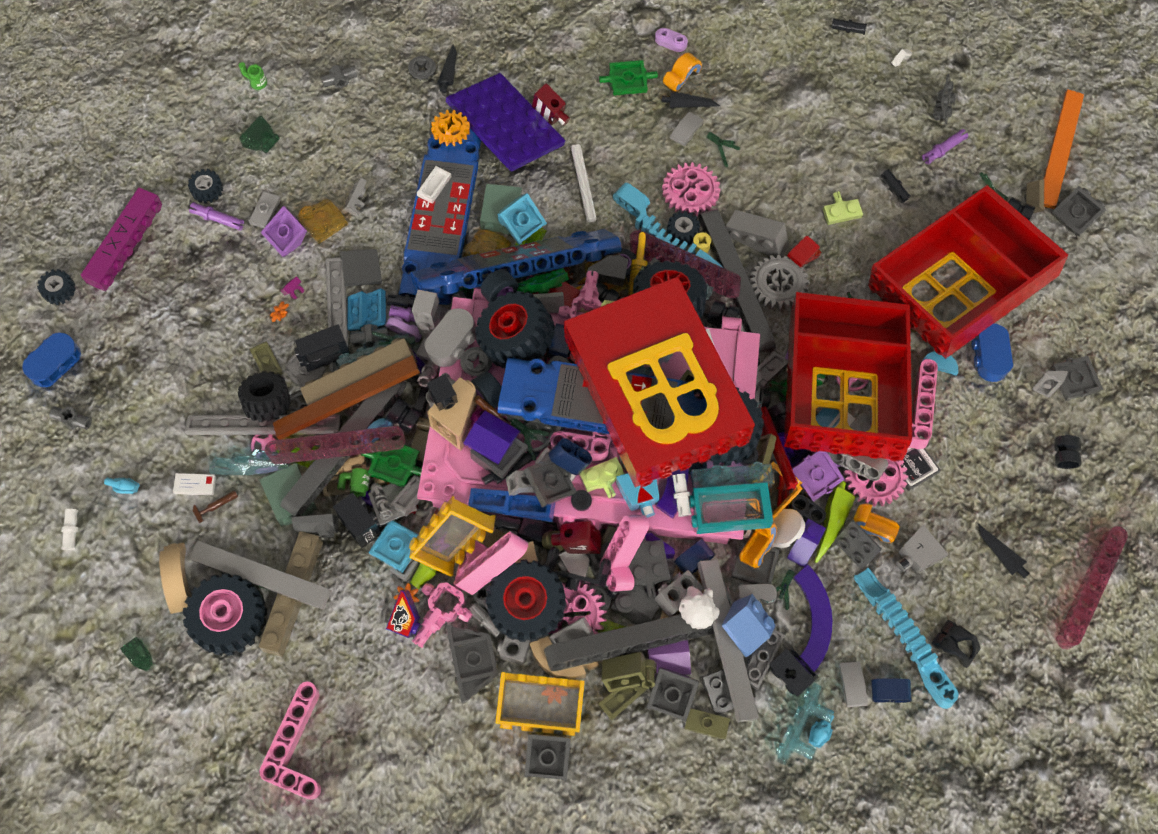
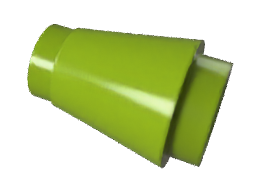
M420 563L410 583L417 589H420L436 575L437 570Z

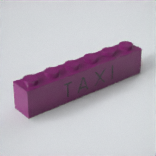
M138 187L81 273V277L86 284L105 292L113 284L115 276L122 270L127 258L132 255L134 247L141 241L146 229L151 226L155 215L160 212L163 204L158 195Z

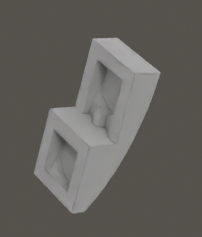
M688 112L674 129L670 139L685 146L693 138L694 133L702 126L704 120Z
M860 661L839 663V671L843 682L842 691L847 708L867 706V693Z

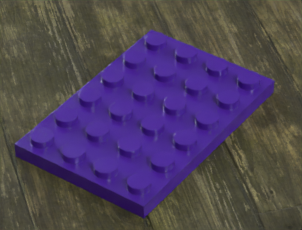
M501 73L446 97L445 102L455 110L456 114L462 112V117H467L470 129L511 172L565 145L566 140L538 111L532 108V105Z

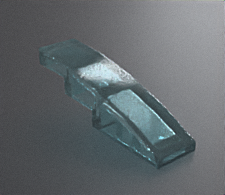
M253 449L251 455L234 453L231 459L214 457L209 466V474L254 475L270 473L288 468L293 454Z

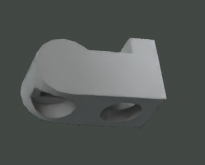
M516 470L505 478L509 496L519 493H535L524 470Z
M771 584L739 585L740 599L753 594L760 603L762 602L765 605H771L777 600L776 588Z

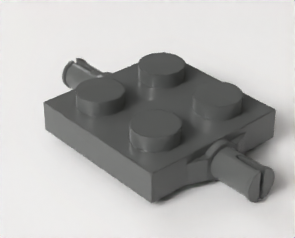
M644 537L629 565V569L634 577V586H646L648 598L657 597L654 585L659 582L669 581L670 575L663 540L646 541Z

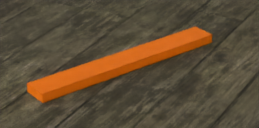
M1069 89L1065 92L1043 178L1044 207L1055 209L1057 206L1084 94Z

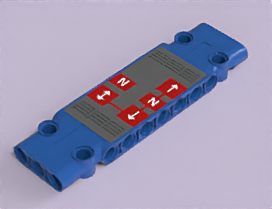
M471 129L470 134L467 135V140L462 139V144L455 142V146L452 143L446 146L445 142L439 144V139L435 140L431 132L430 139L428 140V151L423 158L417 191L435 166L451 173L452 177L433 204L418 197L416 193L404 251L403 274L398 295L405 296V294H409V296L416 297L417 290L413 286L409 271L428 268L431 264L437 262L450 263L454 259L462 258L477 178L481 139ZM440 287V293L437 294L439 304H451L453 293L443 294Z
M606 229L591 232L578 231L568 237L558 236L454 259L450 263H433L428 268L411 271V280L416 290L438 294L441 287L443 294H452L458 292L461 286L468 289L480 287L485 278H482V274H491L496 270L507 269L506 271L515 279L577 265L584 260L597 261L602 259V255L606 256L621 252L622 248L619 237ZM573 252L578 253L576 257L572 258ZM560 257L558 261H554L555 258ZM525 265L523 269L519 270V266ZM471 277L469 281L464 282V278Z
M515 358L507 359L498 402V413L522 416L527 421H533L537 418L540 422L548 425L609 434L577 364L559 361L547 364L540 359H533L531 361ZM535 369H540L542 372L536 374L532 371ZM626 372V376L635 392L642 391L658 383L656 376ZM666 378L672 388L687 383L682 380ZM700 389L692 390L677 397V401L684 413L690 416H698L704 413L707 408L705 397L698 399L694 396L695 394H701L704 397ZM663 393L655 394L640 401L643 411L653 427L656 429H667L672 426L675 416ZM528 406H532L535 408L533 411L525 410V408Z

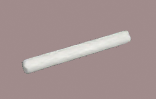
M572 145L571 151L586 220L589 223L595 222L596 213L581 145Z

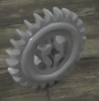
M779 254L777 258L773 255H770L769 259L764 257L763 262L758 261L757 266H753V272L749 275L751 278L749 281L752 284L753 290H755V295H760L758 302L764 299V307L771 303V309L777 304L779 311L782 305L788 310L789 303L793 305L796 292L806 293L809 290L808 285L810 281L807 279L808 274L804 273L805 268H799L791 259L788 260L786 255L784 258H781ZM766 277L771 281L769 285H767ZM790 278H792V285L788 284Z

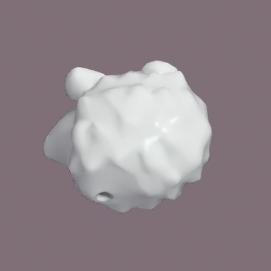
M693 586L687 588V594L680 602L679 612L686 623L690 624L692 628L705 629L712 626L713 622L718 618L719 609L713 602L712 589H705L703 594Z

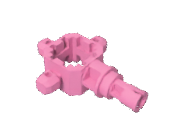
M592 271L586 273L585 285L580 290L579 296L573 299L572 308L560 306L559 317L571 319L576 317L577 310L581 311V308H584L585 311H590L591 309L594 310L601 307L602 303L598 299L599 292L596 287L599 274L596 271L593 272V276H591Z
M447 582L440 583L436 589L435 586L429 583L422 587L423 594L429 598L428 605L430 610L423 618L422 628L412 639V642L416 645L418 644L420 648H423L431 634H435L437 630H440L445 622H454L458 616L464 622H468L471 619L472 613L465 607V597L461 592L463 589L454 585V582L453 586ZM445 591L459 599L458 604L449 614L435 607V602L438 601L441 594H444Z

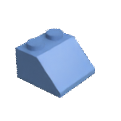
M753 594L733 602L722 624V627L745 657L749 656L767 641L776 626L773 619L766 613L760 601Z

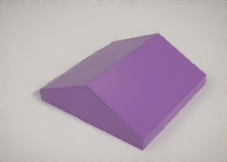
M283 206L261 233L280 255L285 257L301 245L307 229L286 206Z
M688 640L647 650L648 659L654 660L657 664V672L659 667L684 675H691Z

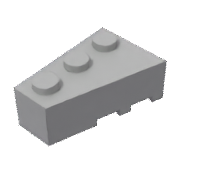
M735 210L726 225L731 239L769 257L773 255L777 258L779 254L783 258L789 247L786 227L783 222Z

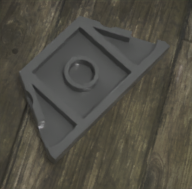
M446 625L461 703L464 704L499 676L491 637L487 633H478L470 629Z

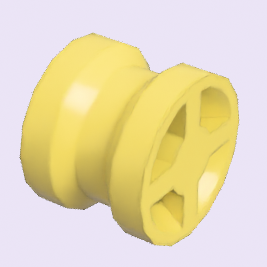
M700 232L694 236L693 243L697 245L695 253L699 249L706 253L709 252L711 237L707 233Z

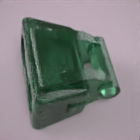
M259 116L240 136L241 144L244 148L254 151L260 150L264 153H268L280 139L277 134L273 133L272 127L263 116Z
M135 637L120 648L121 652L135 667L147 672L153 669L152 656L138 637Z

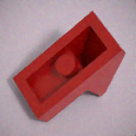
M805 236L787 256L799 267H802L817 259L822 252L819 250L820 246L809 236Z

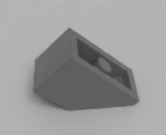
M609 255L589 267L588 271H592L591 276H593L594 271L599 274L597 282L623 287L628 258H624L621 255Z

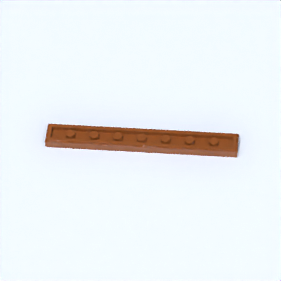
M412 355L273 422L276 437L282 440L419 374L420 371L415 358Z

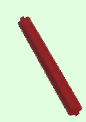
M760 406L759 408H761L763 413L761 418L764 419L763 429L765 434H772L777 437L773 454L788 489H796L798 481L767 407Z

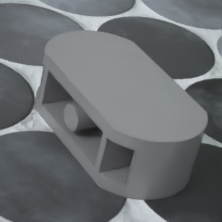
M459 308L448 311L425 340V349L431 361L437 366L449 367L454 365L457 360L461 359L466 348L475 341V329L477 326L468 311Z

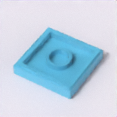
M390 521L368 553L403 573L411 561V558H409L410 541L413 537L416 538L418 534L395 521Z

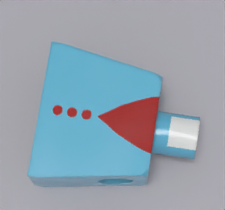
M628 473L617 476L616 485L631 511L640 509L642 515H645L647 518L655 515L652 505L659 502L657 479L652 480L653 482L648 486L641 487L640 485L635 488Z

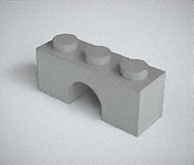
M417 290L412 313L419 333L423 337L428 338L444 316L442 310L437 309L439 304L437 293Z

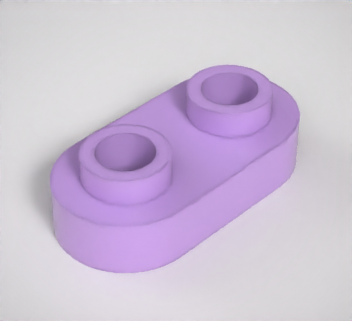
M660 28L655 33V41L660 46L676 52H682L687 48L688 40L686 36L667 28Z
M394 316V318L390 317L386 323V327L389 330L413 342H419L422 337L417 326H410L397 316Z

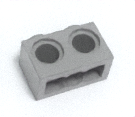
M689 570L684 574L679 572L671 579L672 583L669 586L665 583L657 590L659 594L654 600L668 617H672L679 611L680 602L687 594V589L683 588L682 584L687 588L693 586L700 591L703 590L702 585ZM668 595H670L674 601L670 600Z
M506 635L505 639L500 640L497 652H500V659L523 666L531 640L519 642V640H512ZM510 646L518 647V652L516 654H509L507 649Z

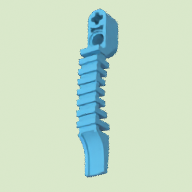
M624 183L613 194L614 201L637 218L635 228L639 230L642 227L641 232L648 236L647 240L653 241L656 247H661L660 250L662 252L666 251L667 256L670 258L674 257V261L681 262L683 265H690L692 269H705L718 279L721 278L724 268L714 258L701 249L694 256L696 244L693 243L686 252L688 245L686 241L678 248L680 241L678 238H675L671 243V234L664 237L666 230L662 228L659 231L661 224L658 222L654 225L656 217L654 215L651 217L647 216L646 208L650 205V201L646 195L629 183Z
M869 568L855 575L854 580L871 605L874 607L877 602L876 612L878 615L883 613L882 618L884 621L889 619L888 625L890 628L895 627L894 633L896 636L900 634L901 643L907 644L905 650L908 653H913L910 659L913 663H917L923 684L935 702L943 709L951 708L958 699V691L938 664L936 653L932 654L931 645L926 643L924 635L919 633L920 629L917 626L915 627L914 621L908 617L907 611L902 609V604L896 601V596L891 594L890 590L877 580ZM930 676L937 677L939 683L933 682L930 679Z

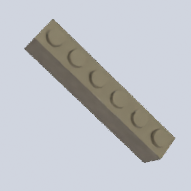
M397 338L386 347L376 348L372 354L362 355L351 364L346 363L334 372L324 373L322 378L306 382L305 386L301 387L300 390L308 406L412 355L415 358V355L405 338Z
M299 532L285 573L310 581L323 544L319 536ZM277 593L259 644V648L263 652L280 657L284 656L302 602Z

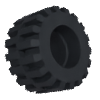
M266 371L254 373L253 376H248L247 380H243L241 382L242 385L238 388V397L243 412L253 421L263 422L267 420L269 422L274 418L276 420L280 415H284L285 410H288L290 407L291 399L285 379L278 373L274 374L271 371L269 373Z

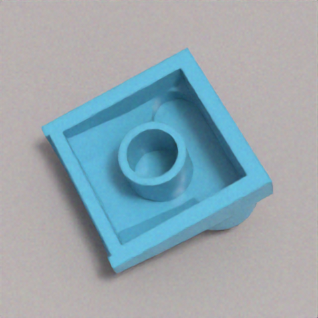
M528 193L512 201L497 214L499 223L507 228L518 245L522 244L525 239L547 224Z

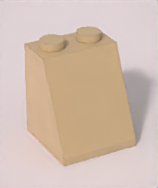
M460 377L452 385L457 394L458 402L452 408L441 411L434 404L427 413L430 427L461 451L464 448L463 443L472 423L470 418L475 412L477 404L474 402L476 387L469 380L465 381Z

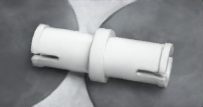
M685 474L672 476L675 494L673 495L677 501L678 517L692 515L688 498L690 492L687 491Z
M65 509L64 526L61 528V532H63L61 549L75 550V537L78 532V527H76L77 509Z

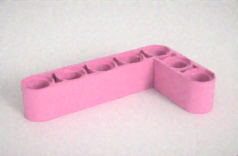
M931 359L923 360L917 372L912 419V442L909 448L924 449L932 435L938 366Z
M557 431L551 435V449L555 446L554 443L556 441L566 438L575 444H583L585 446L584 449L591 454L592 461L600 462L608 457L611 442L610 434L593 432L592 436ZM602 447L605 450L603 452H596L595 448Z
M510 531L489 548L476 540L473 553L470 554L465 551L464 561L458 567L454 585L471 595L475 594L489 583L492 578L498 576L520 559L528 548V542Z
M303 682L299 685L260 767L259 773L264 781L312 800L320 795V784L308 776L287 768L320 695L318 688L313 683ZM313 688V694L305 698V690ZM298 708H304L303 715L295 717V711ZM294 727L295 732L293 736L286 737V730ZM280 747H284L285 754L277 758V750ZM275 767V775L272 778H268V769ZM290 775H294V784L287 786L286 779ZM313 783L315 786L313 793L306 794L305 787Z

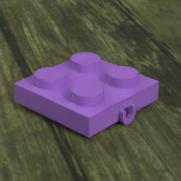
M824 451L808 454L807 457L802 458V461L792 467L795 476L802 482L801 487L813 502L822 495L831 493L833 491L832 488L845 480L828 453Z

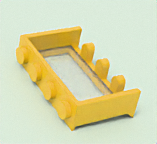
M452 496L448 502L442 504L440 511L437 514H433L428 525L423 526L419 535L416 538L413 537L409 544V558L450 577L453 576L455 563L462 565L465 551L472 554L475 549V541L483 542L486 531L493 533L495 515L489 516L454 499L455 496Z
M501 672L495 723L500 724V728L512 729L513 725L521 726L522 731L533 732V728H542V733L554 734V730H562V735L575 736V732H580L585 681Z

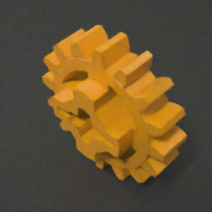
M446 110V114L440 112V117L435 116V122H431L432 135H434L435 140L439 139V144L443 142L446 143V146L449 143L455 146V142L462 144V139L467 140V135L470 134V123L467 121L466 116L462 117V112L456 114L455 110L452 113Z

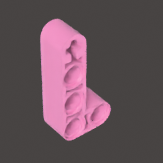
M629 515L622 518L600 561V565L604 558L611 561L606 584L612 592L629 591L634 587V577L629 569V565L649 528L648 518L645 515Z

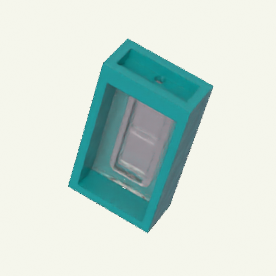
M768 482L694 488L692 495L689 496L690 508L694 509V515L691 516L692 527L696 528L697 534L771 528L773 524Z

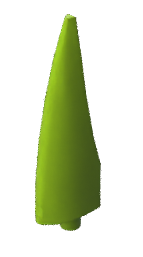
M844 481L839 483L828 497L825 506L826 518L823 524L826 530L820 539L814 563H818L835 541L853 506L855 496L844 490L846 486Z

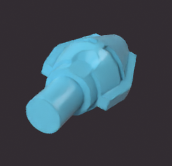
M107 477L104 480L105 485L112 486L113 491L120 494L136 493L140 486L139 483L131 478L112 479Z
M827 713L823 720L820 722L816 721L811 727L809 743L814 747L821 748L830 740L833 731L831 729V722L834 719L833 714Z

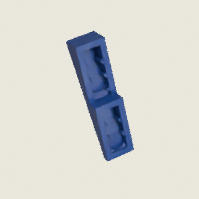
M471 488L468 506L479 511L553 522L555 503L542 507L537 496L519 494L509 496L508 491Z

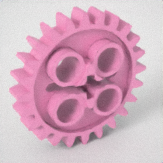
M692 162L691 166L684 163L682 168L678 164L677 170L671 168V173L667 172L662 185V196L665 197V203L670 202L669 208L675 206V212L682 210V213L687 211L688 214L694 212L698 216L699 211L702 213L706 209L711 210V207L716 205L720 194V182H716L717 176H712L713 171L707 172V166L701 169L700 163L697 167H694Z
M886 459L888 461L886 470L891 471L893 476H888L884 472L879 480L872 483L869 489L866 488L870 481L866 478L865 481H862L858 478L859 474L848 469L845 470L843 475L847 476V478H845L844 482L850 483L847 490H854L852 494L859 496L858 502L862 499H865V503L872 501L873 507L876 506L877 502L884 506L885 500L888 504H891L892 498L897 500L899 498L898 494L902 495L904 492L903 488L907 485L904 480H907L908 475L903 474L907 471V468H901L904 461ZM875 485L881 486L883 491H877Z
M579 582L577 591L564 588L565 601L567 603L564 613L590 611L591 614L585 615V618L594 634H599L597 632L598 629L604 630L600 623L607 621L605 618H602V614L607 613V611L601 610L605 602L598 601L602 596L594 595L596 589L592 588L589 590V584H585L582 587L581 582ZM582 598L586 600V606L583 609L579 605ZM584 616L563 617L562 621H559L557 624L558 627L548 634H554L561 630L563 621L566 620L568 625Z

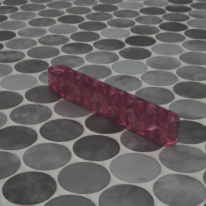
M635 230L630 234V251L637 255L639 233L643 232L640 230ZM644 232L646 235L644 259L651 262L655 257L661 263L664 261H677L683 265H690L692 269L695 268L703 276L708 289L728 298L739 296L741 277L738 274Z
M389 426L274 440L266 444L265 454L271 463L284 464L398 450L404 447L406 439L400 427ZM395 435L401 436L396 441L391 440V438ZM376 437L381 438L377 443L371 442ZM360 440L358 445H351L353 441ZM336 442L340 443L337 448L331 447ZM314 445H320L319 449L311 450ZM300 447L298 452H291L294 448ZM274 450H280L277 455H271Z
M1115 526L1103 535L1057 635V644L1062 649H1071L1082 641L1127 541L1128 534L1123 527ZM1112 534L1117 537L1118 541L1113 538ZM1105 551L1109 552L1110 557L1105 554ZM1097 567L1103 571V574L1097 570ZM1089 584L1095 587V591L1090 588ZM1082 600L1087 603L1088 608L1083 606ZM1074 617L1080 621V625L1075 623ZM1066 634L1072 638V643L1067 640Z

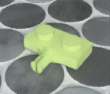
M839 191L833 193L835 203L823 207L827 225L854 220L863 216L858 199L843 201Z
M617 457L583 470L579 476L587 492L604 488L608 498H611V495L612 497L616 495L611 485L616 481L617 476L624 475L625 473Z

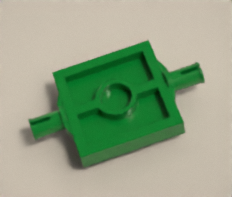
M643 60L609 63L610 73L608 76H599V83L610 82L613 96L647 93V80L658 79L657 71L647 72Z
M563 268L551 273L538 274L518 283L519 288H517V291L545 294L550 292V288L561 287L563 282L569 280L568 274Z
M385 438L382 439L380 446L375 452L363 448L361 456L372 459L368 471L369 476L403 488L407 485L409 478L413 474L421 476L422 468L416 466L420 455L419 450Z

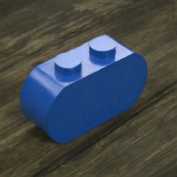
M993 323L972 340V349L975 350L974 366L977 367L979 376L989 382L1003 380L1013 368L1009 332L1007 329Z
M54 333L49 338H46L23 361V372L35 385L50 387L80 360L81 350L69 335Z

